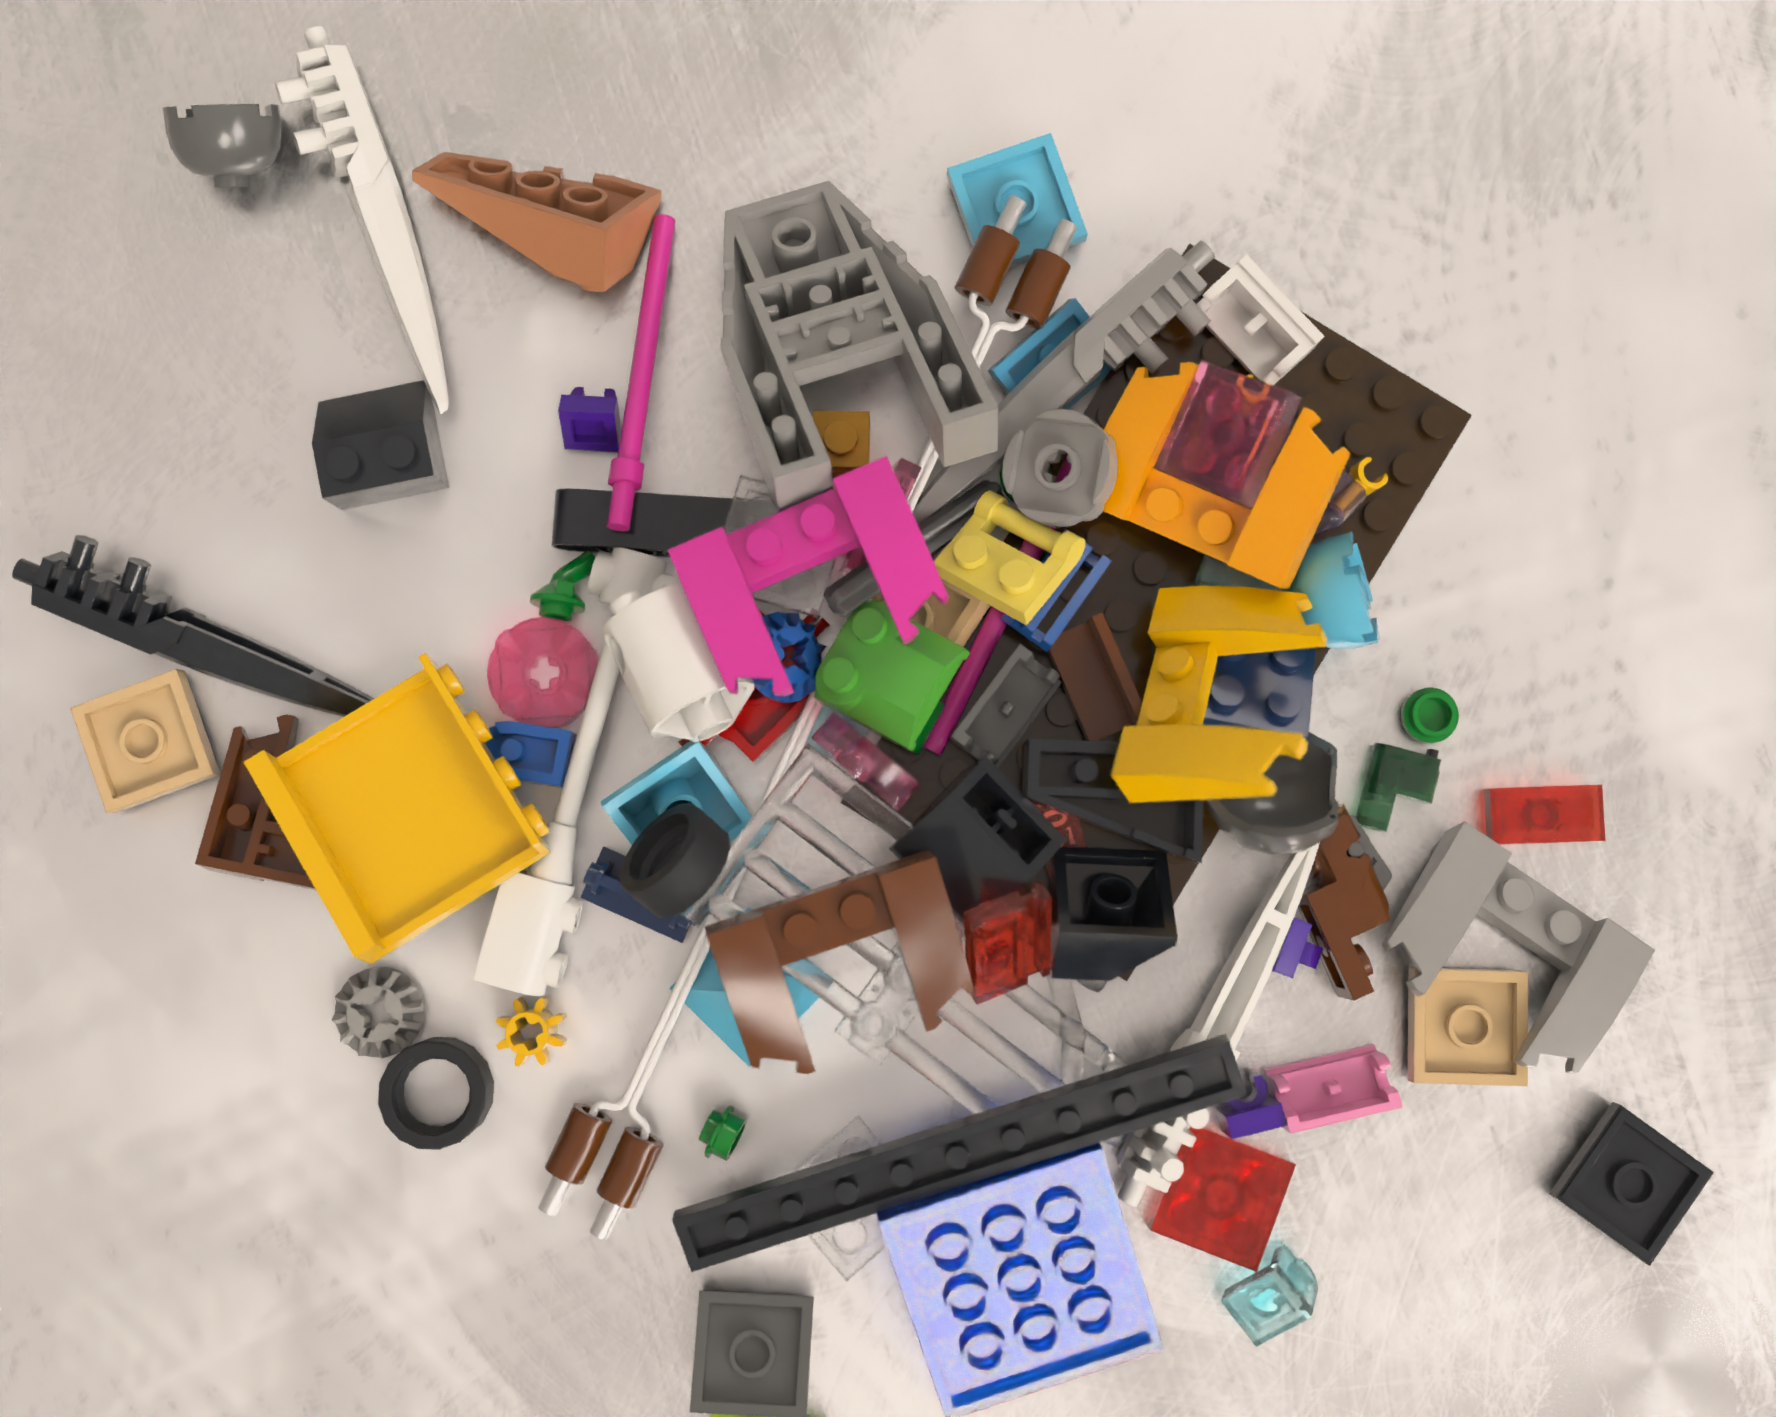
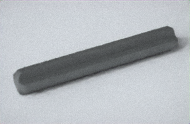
M983 480L918 525L931 557L945 548L971 518L978 500L986 491L991 490L1004 497L1002 488L996 481ZM865 561L828 586L824 592V597L833 613L847 616L879 594L880 590L867 561Z

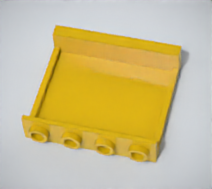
M426 653L418 657L424 666L423 670L277 758L263 750L244 761L245 766L353 956L370 964H373L551 853L542 838L550 832L543 817L533 803L523 807L513 790L522 785L515 771L504 756L495 760L485 744L493 738L489 728L476 709L466 713L457 698L465 692L458 677L448 663L438 667Z

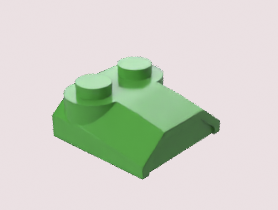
M869 601L850 614L821 662L815 678L814 698L822 705L913 752L917 745L915 741L963 659L966 660L970 652L910 619L909 621L918 628L919 634L912 642L904 645L886 604L881 601Z

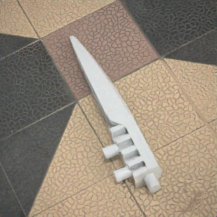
M316 26L309 28L304 33L309 50L296 53L299 77L275 82L281 105L307 100L308 103H311L313 119L317 128L293 133L299 155L325 150L326 153H329L334 177H349L350 181L346 187V192L352 209L355 211L375 268L417 368L439 413L442 414L448 410L449 397L439 335L420 252L393 166L348 47L346 45H331L324 27Z
M1320 843L1303 852L1291 854L1231 952L1191 1028L1185 1029L1172 1045L1170 1051L1226 1034L1237 1060L1240 1052L1236 1051L1235 1048L1281 951L1304 892ZM1202 1109L1130 1132L1117 1157L1118 1166L1127 1173L1117 1197L1131 1206L1138 1207L1147 1186L1167 1193L1171 1185L1170 1181L1178 1180L1183 1174L1184 1163L1176 1155L1181 1144L1192 1148L1197 1139L1189 1130L1190 1126L1195 1129L1206 1126L1210 1118L1209 1111Z

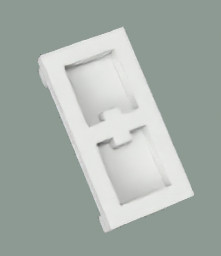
M1247 254L1202 295L1204 298L1197 303L1198 307L1211 320L1206 327L1250 374L1254 375L1253 377L1266 391L1269 390L1271 384L1275 385L1305 358L1324 337Z

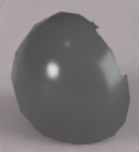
M1309 732L1307 750L1300 760L1288 755H1277L1263 773V776L1271 780L1277 789L1273 796L1204 799L1205 805L1220 830L1244 848L1270 855L1303 852L1330 837L1337 827L1338 801H1335L1337 749L1333 744Z

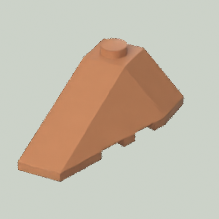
M443 152L412 170V181L554 276L577 283L580 288L592 292L607 291L633 271L661 201V190L612 175L595 173L593 183L563 179V168L545 166L542 171L519 173L512 172V164L506 160Z

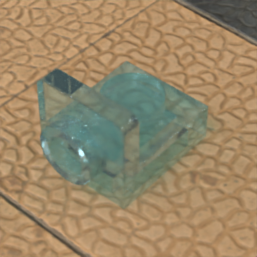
M1284 1244L1274 1250L1270 1265L1226 1288L1221 1302L1257 1347L1312 1318L1318 1284L1310 1266L1303 1259H1297Z

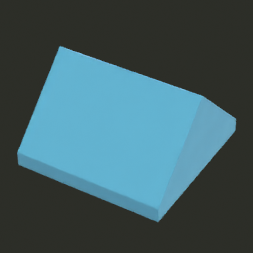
M692 740L600 801L603 809L631 845L653 820L678 804L692 803L729 834L730 842L747 831L753 818L715 757L700 741L692 742Z

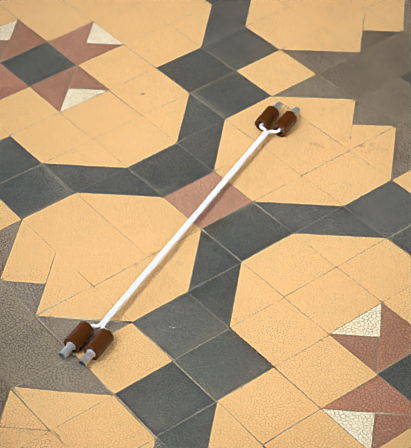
M1013 195L1008 197L996 225H984L954 287L959 294L968 299L970 311L981 320L980 330L970 349L979 368L998 330L1018 331L1024 326L1034 329H1042L1071 269V265L1063 258L1077 226L1068 220L1060 219L1046 250L1034 249L1005 309L1006 314L1017 322L999 321L990 326L987 314L978 308L976 303L985 306L993 304L1020 246V241L1013 236V233L1027 204L1024 200ZM930 437L904 491L912 512L938 458L937 451ZM848 614V615L846 616V618H845V620H844V622H843V624H842L840 630L842 629L843 625L845 624V622H846V620L848 619V617L850 616V614ZM815 691L810 693L622 1099L618 1102L599 1101L592 1107L582 1103H574L545 1164V1169L553 1176L538 1208L548 1215L556 1216L571 1183L575 1185L584 1184L611 1126L612 1119L600 1110L609 1109L617 1111L628 1105L630 1117L641 1126L642 1130L634 1127H625L596 1189L599 1196L604 1198L590 1229V1233L597 1238L603 1240L609 1238L622 1207L627 1209L635 1208L664 1146L660 1139L650 1134L648 1121L637 1112L636 1107L710 949L705 926L724 919L823 706L814 698Z

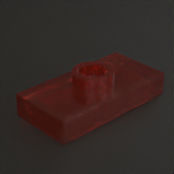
M1602 785L1484 789L1486 836L1498 844L1606 841Z

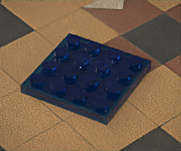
M1100 1142L933 1196L876 1212L878 1224L945 1417H962L1164 1350Z

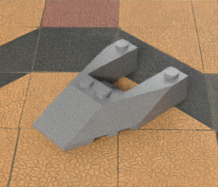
M830 181L725 211L724 291L722 292L723 338H721V352L763 478L777 513L834 489L829 456L799 386L892 357L898 366L944 468L998 451V406L937 281L930 275L923 277L907 262V253L894 241L886 242L871 227V220Z

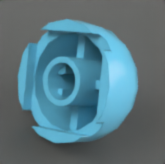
M1352 531L1331 536L1310 545L1291 584V588L1281 591L1307 595L1313 608L1300 613L1306 625L1320 623L1327 638L1325 647L1342 650L1379 643L1377 618L1370 619L1368 610L1371 609L1370 602L1373 601L1358 545L1357 543L1353 544Z

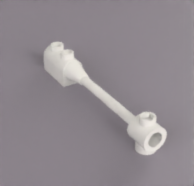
M613 548L612 553L600 550L591 569L588 592L599 596L598 602L610 606L614 600L629 592L640 591L645 596L661 589L664 582L673 576L665 574L667 562L654 556L626 548ZM605 640L554 818L547 825L550 832L542 837L551 853L530 865L527 871L522 870L499 885L472 979L474 981L532 996H544L547 985L558 988L562 982L568 961V955L557 952L562 931L575 932L583 909V900L572 897L575 885L572 884L577 836L575 824L619 673V669Z

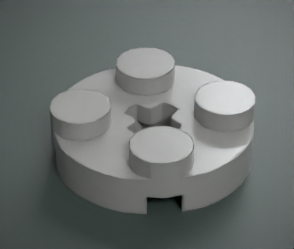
M1056 409L1036 416L1035 418L1038 421L1031 424L1026 431L1020 429L1011 439L1005 452L1002 475L1007 493L1013 496L1014 502L1018 506L1017 508L1025 516L1046 526L1068 527L1081 521L1096 519L1103 512L1105 502L1110 497L1117 479L1118 458L1114 438L1095 421L1073 410ZM1062 454H1068V463L1072 464L1070 473L1061 482L1056 483V477L1048 473L1050 464L1059 463Z

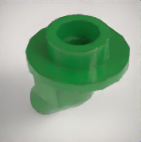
M585 551L559 568L553 574L550 583L531 594L530 603L539 608V616L550 620L567 622L572 621L573 614H580L585 611L586 604L573 588L574 585L590 576L596 558L590 551Z

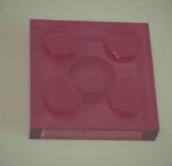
M1201 361L1154 468L1252 508L1302 398L1290 391Z

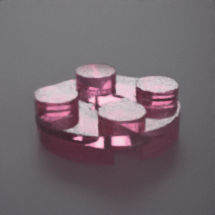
M537 617L524 620L513 628L503 631L495 641V647L490 654L487 667V679L491 695L503 714L520 723L550 728L564 727L578 719L579 715L585 710L599 655L595 647L580 630L560 619ZM543 658H548L549 665L559 667L560 671L559 677L550 679L549 688L540 689L539 681L530 677L531 669L538 667L539 660Z
M835 712L828 716L811 737L819 746L836 758V761L862 783L865 781L871 787H874L873 790L898 811L921 784Z

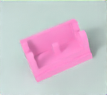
M1374 1044L1264 1069L1270 1096L1282 1103L1287 1126L1282 1128L1290 1134L1403 1108L1398 1090L1390 1085L1386 1075V1069L1391 1067L1390 1061L1384 1053L1376 1050Z

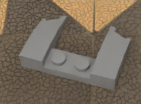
M1464 821L1443 834L1385 937L1382 946L1386 951L1402 943L1419 971L1416 976L1405 983L1412 993L1421 996L1427 992L1463 938L1475 916L1479 915L1561 971L1514 1062L1522 1067L1532 1068L1538 1066L1540 1054L1568 1058L1565 1063V1073H1578L1614 1023L1641 978L1655 949L1611 919L1605 918L1595 921L1510 864L1508 862L1512 855L1510 851Z

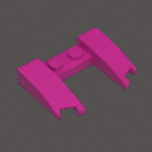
M887 456L832 479L834 489L730 534H726L724 528L720 527L668 550L701 631L730 694H738V678L773 679V693L775 696H787L794 693L752 593L858 547L861 548L904 645L912 642L919 634L918 628L909 619L930 595L933 594L943 605L949 600L921 531Z

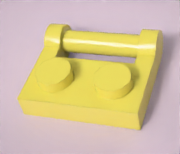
M989 490L980 497L975 506L974 514L934 560V564L940 578L1027 626L1078 563L1085 549V540L1070 531L1060 533L1028 518L1022 512L1008 506V501L1005 497ZM998 525L1047 551L1051 555L1043 564L990 534Z

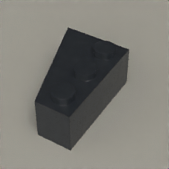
M1030 738L1024 742L1022 794L1030 802L1188 862L1202 863L1204 799L1130 803L1111 776L1120 742Z

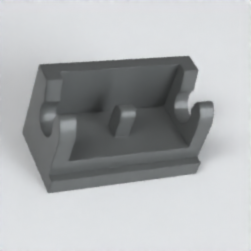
M1019 644L949 740L977 761L987 757L999 768L1062 683L1058 680L1060 675L1054 669H1047L1034 659V654Z

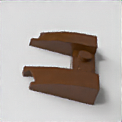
M287 714L278 716V733L251 740L248 739L245 728L242 726L235 727L195 864L210 871L316 890L244 764V761L263 750L277 758L292 749L295 745L299 719L296 716Z
M929 850L705 926L706 936L752 1068L760 1067L761 1058L796 1061V1073L809 1074L816 1072L781 968L782 966L892 929L924 1028L927 1032L935 1029L942 1022V1019L936 1012L961 987L968 994L974 990L962 942L936 857Z

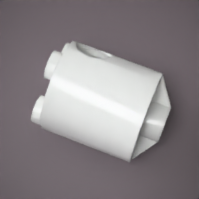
M678 574L664 582L661 589L643 596L640 591H633L614 600L609 606L613 617L606 622L601 633L651 737L660 739L676 737L698 742L709 739L730 727L754 691V682L752 678H738V694L729 693Z

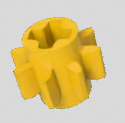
M547 996L541 997L535 1003V1006L530 1009L526 1000L520 997L513 1001V1008L517 1015L514 1017L509 1015L501 1016L496 1019V1023L499 1026L506 1028L505 1039L500 1041L496 1047L497 1049L509 1047L513 1052L517 1053L515 1066H521L526 1062L529 1055L535 1054L537 1061L541 1065H545L551 1061L547 1046L561 1047L567 1043L568 1039L563 1035L557 1034L558 1023L562 1022L567 1015L566 1013H559L554 1016L547 1010L549 1004V997ZM539 1022L543 1032L536 1039L533 1037L525 1040L521 1034V1029L525 1028L528 1023L535 1024Z

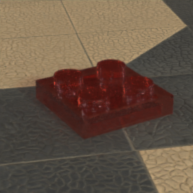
M1190 1126L1189 1130L1197 1139L1192 1148L1181 1144L1176 1154L1184 1163L1183 1174L1178 1180L1170 1181L1171 1185L1167 1193L1159 1192L1147 1227L1152 1232L1257 1272L1296 1164L1289 1159L1240 1140H1231L1227 1135L1209 1128L1195 1129Z

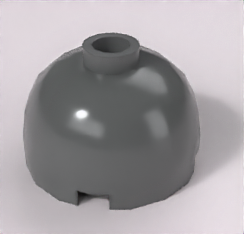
M259 104L191 105L192 109H186L187 118H178L176 106L163 108L166 134L171 150L178 161L193 174L207 177L213 176L215 188L249 187L248 175L267 171L278 157L282 146V124L279 105L270 104L266 106V116H260Z

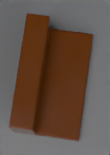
M1103 612L1092 616L1081 625L1062 632L1048 650V654L1056 672L1060 675L1059 679L1062 682L1061 684L1086 741H1098L1122 731L1124 726L1136 725L1142 701Z

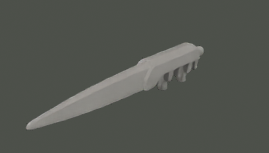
M1202 240L1184 256H1181L1172 248L1165 249L1051 351L998 404V451L945 468L943 467L916 503L912 513L917 525L944 508L1003 461L1011 439L1020 429L1026 431L1031 424L1037 422L1036 416L1046 411L1063 409L1082 391L1087 389L1100 377L1103 362L1115 372L1134 353L1153 374L1169 358L1153 342L1151 337L1164 329L1170 320L1177 316L1194 336L1200 333L1211 320L1193 300H1196L1203 294L1207 283L1198 272L1215 258L1212 249Z

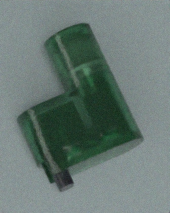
M1374 743L1355 816L1361 827L1387 832L1396 796L1419 803L1432 804L1440 774L1441 759L1437 758L1439 751L1427 749L1425 755L1388 744Z

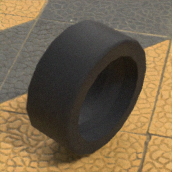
M678 804L653 820L634 841L624 858L620 871L621 887L658 918L673 917L686 911L700 900L717 881L728 859L731 847L729 834L694 804Z
M432 1037L404 1048L388 1063L379 1082L378 1106L385 1125L400 1141L417 1149L440 1150L461 1142L485 1121L493 1104L494 1079L488 1062L474 1046L453 1037ZM430 1059H445L457 1065L466 1075L470 1087L469 1102L464 1113L454 1122L444 1126H429L418 1121L409 1112L404 1099V1084L410 1072L419 1063Z

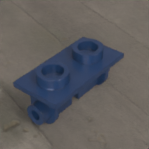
M603 846L596 863L592 862L585 874L583 883L586 886L580 898L683 943L703 897L686 911L673 917H656L621 887L620 871L625 855Z

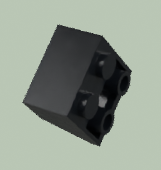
M984 757L963 770L894 842L889 850L898 859L929 850L936 857L953 915L971 931L1025 886L1067 839L987 757Z

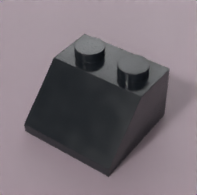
M424 380L318 402L312 448L321 495L324 500L344 510L449 488L433 401Z

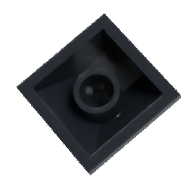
M1060 847L1052 856L1049 918L1052 979L1110 981L1176 946L1178 936L1167 854L1165 852Z

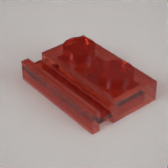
M1041 882L1033 884L1032 893L1022 897L1015 891L998 899L985 901L977 907L964 912L965 957L974 990L970 995L977 1005L1028 984V976L1039 972L1042 977L1051 974L1052 897Z

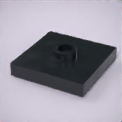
M1612 1102L1549 1195L1637 1259L1650 1266L1714 1172L1625 1107Z

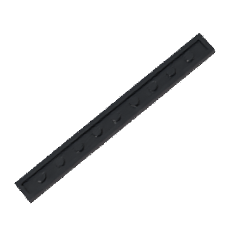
M1223 1034L675 1210L672 1222L690 1270L694 1272L1246 1096L1247 1093L1227 1035Z

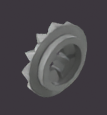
M374 967L363 970L349 977L346 984L335 996L336 1005L332 1021L336 1024L341 1035L340 1042L350 1046L358 1053V1056L385 1058L395 1055L411 1045L422 1028L425 1008L421 992L407 975L398 970L387 967ZM387 991L383 999L386 1001L384 1011L391 1014V1018L399 1020V1022H380L376 1025L375 1029L368 1033L371 1028L369 1025L371 1016L363 1012L364 1009L358 1007V1004H374Z

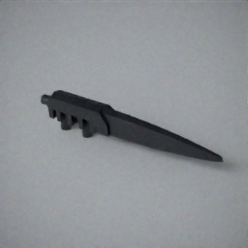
M76 535L70 554L61 551L43 557L40 565L21 558L14 566L12 578L32 586L31 605L150 655H158L190 669L255 692L343 717L375 699L303 661L208 620L205 615L185 607L168 614L172 596L163 592L153 595L145 591L147 587L145 584L151 568L149 562L139 558H128L121 581L119 580L121 575L111 570L105 573L98 572L93 569L95 565L93 560L99 543L88 536Z

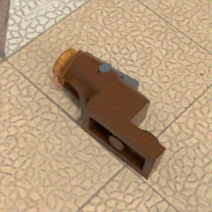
M1344 803L1338 804L1337 827L1330 837L1320 842L1308 877L1309 879L1315 877L1318 883L1304 889L1298 909L1304 922L1312 924L1309 934L1313 943L1323 948L1320 958L1337 996L1355 1001L1374 992L1368 976L1373 974V968L1365 950L1358 943L1353 945L1351 938L1390 920L1389 904L1384 890L1392 879V873L1370 842V838L1353 815H1349Z

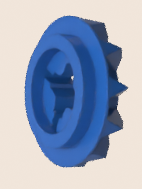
M777 611L765 615L763 620L780 660L785 655L783 647L793 644L796 646L794 648L795 652L792 655V661L795 665L784 667L794 693L787 696H775L773 693V679L752 678L754 686L763 695L777 702L790 703L802 700V698L815 691L816 673L822 662L821 653L827 646L818 643L814 635L816 625L803 622L800 619L799 613Z

